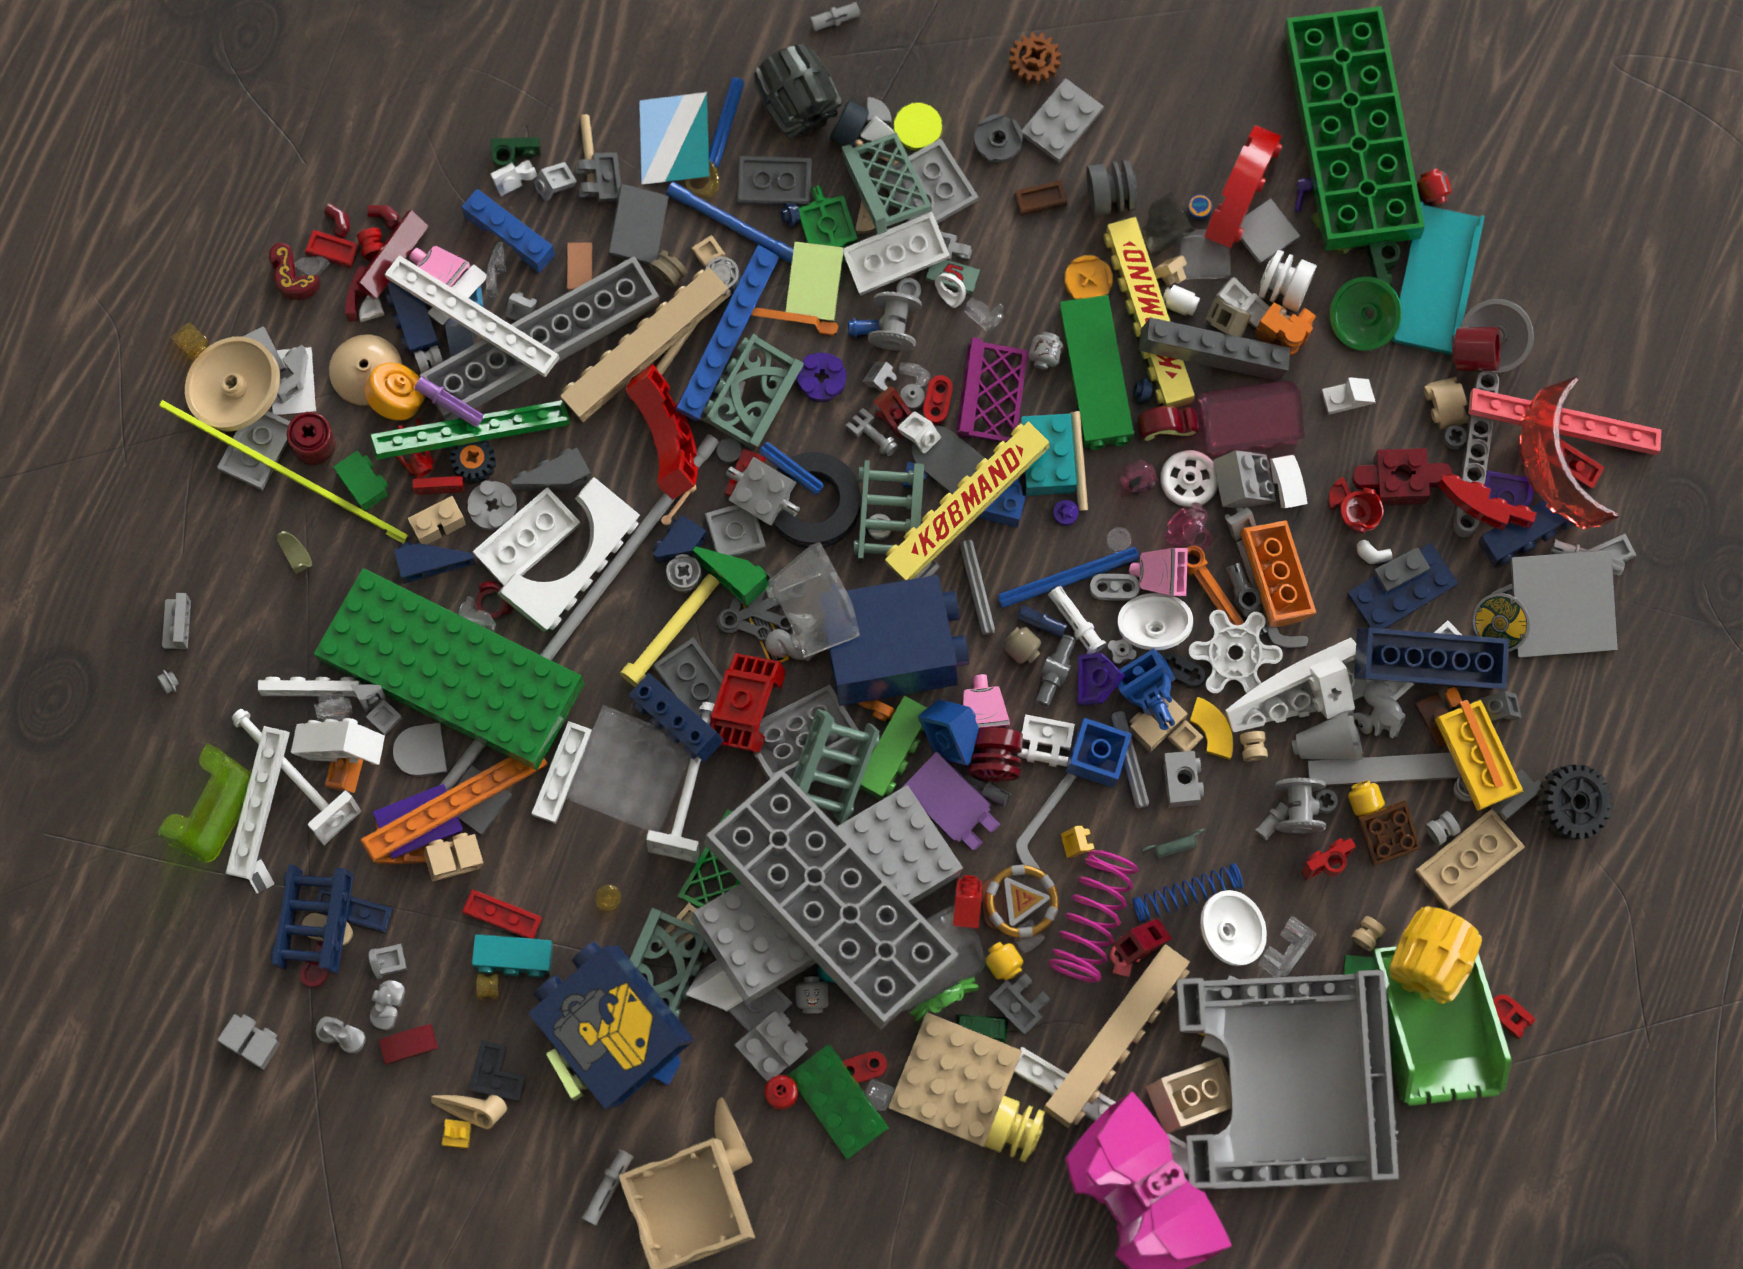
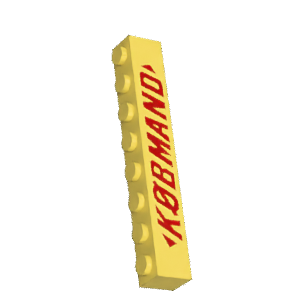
M1136 217L1108 224L1106 234H1104L1105 244L1107 248L1111 247L1114 255L1111 256L1114 270L1119 271L1121 277L1118 278L1121 292H1126L1128 298L1125 301L1129 315L1133 314L1134 316L1133 329L1136 337H1139L1141 328L1150 317L1169 322L1170 319ZM1141 351L1143 359H1148L1150 365L1147 368L1151 382L1155 381L1157 386L1155 396L1158 404L1177 408L1193 403L1195 395L1183 360Z
M1029 421L1024 426L1022 424L1018 425L1011 433L1013 437L1006 443L1004 441L999 443L993 450L995 454L989 460L983 459L976 466L975 469L977 471L971 477L965 476L957 485L959 487L957 491L953 494L948 493L940 501L941 506L935 512L930 510L922 518L923 523L917 529L913 527L905 534L904 538L906 540L899 546L895 544L888 550L885 562L902 581L914 579L1050 448V442Z

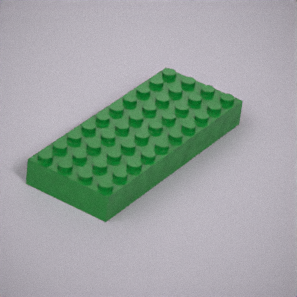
M1382 6L1286 18L1284 27L1285 41L1325 251L1367 246L1369 243L1398 242L1421 239L1425 225Z
M364 568L361 570L314 652L315 657L320 663L348 677L355 678L356 681L364 685H380L386 696L535 770H538L585 685L582 675Z

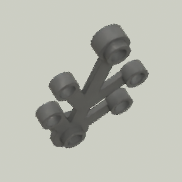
M766 572L767 577H769L770 581L767 584L768 587H770L772 585L773 578L769 572ZM793 580L789 584L788 590L766 600H763L766 592L764 590L750 603L749 607L740 610L742 602L734 596L730 608L721 611L718 615V627L721 631L729 634L740 630L756 636L758 641L765 642L770 633L769 628L764 625L758 627L744 621L755 617L777 625L779 629L788 632L793 627L790 617L787 615L780 616L767 610L792 599L794 601L804 600L808 594L807 584L803 580ZM796 588L802 589L803 593L801 595H795L793 591ZM732 618L735 622L732 625H727L725 620ZM783 620H788L790 622V625L788 627H783L781 625V622ZM765 630L767 631V636L760 637L758 632Z

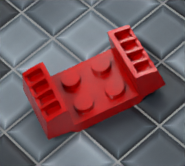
M735 653L729 669L725 671L710 717V726L724 739L720 746L760 753L765 737L758 730L772 687L782 689L786 671L780 661Z

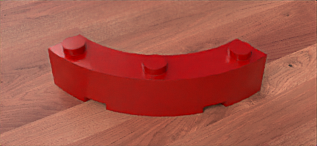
M1257 125L1254 126L1221 194L1225 196L1223 204L1219 203L1217 209H1215L1205 232V238L1229 248L1232 247L1235 241L1240 242L1245 230L1241 228V225L1256 191L1261 193L1266 182L1263 176L1273 157L1278 158L1283 147L1279 143L1281 135Z
M652 364L633 376L625 391L640 409L653 435V441L659 458L657 484L663 493L674 500L695 486L698 467L694 464V457L697 456V450L686 416L675 410L678 403L675 404L668 393L670 386Z

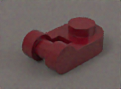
M320 941L312 952H320L323 942ZM305 961L300 970V979L305 986L317 988L325 982L330 973L319 968L318 962Z

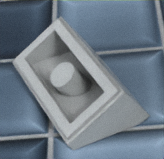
M351 685L365 712L374 709L383 699L387 700L380 685Z

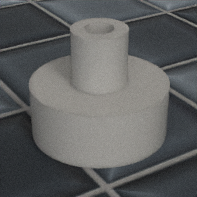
M909 384L901 390L900 396L911 411L922 407L925 394L920 386Z

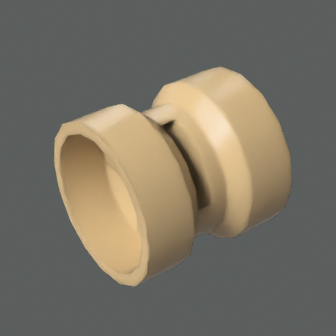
M1252 731L1240 735L1241 744L1244 745V751L1242 752L1243 761L1252 762L1268 758L1267 749L1264 748L1265 732Z
M1365 916L1361 922L1360 929L1355 930L1351 938L1365 950L1372 951L1376 946L1377 938L1382 937L1386 929L1375 919Z

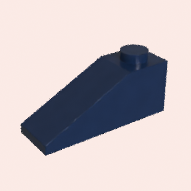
M412 542L401 544L398 549H394L404 584L476 565L473 553L420 543L413 544Z

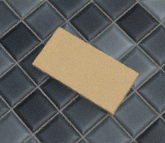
M1490 809L1416 869L1415 873L1448 911L1523 850L1525 846L1493 809Z

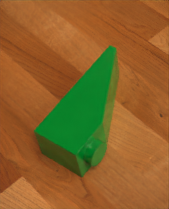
M700 547L693 549L694 558L699 562V565L714 576L745 606H748L768 588L767 574L759 565L754 566L748 560Z

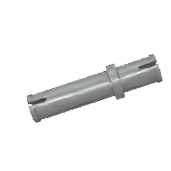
M621 1149L618 1150L609 1170H605L604 1174L606 1175L582 1217L584 1220L597 1226L619 1182L621 1183L619 1175L625 1173L631 1160L634 1158L632 1155Z

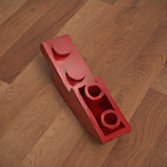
M1454 474L1443 475L1438 487L1456 506L1489 526L1504 530L1509 522L1530 529L1535 521L1537 513L1531 511L1527 506L1517 505L1516 507L1507 504V501L1501 498L1490 499L1491 489L1486 488V485L1481 482H1466Z

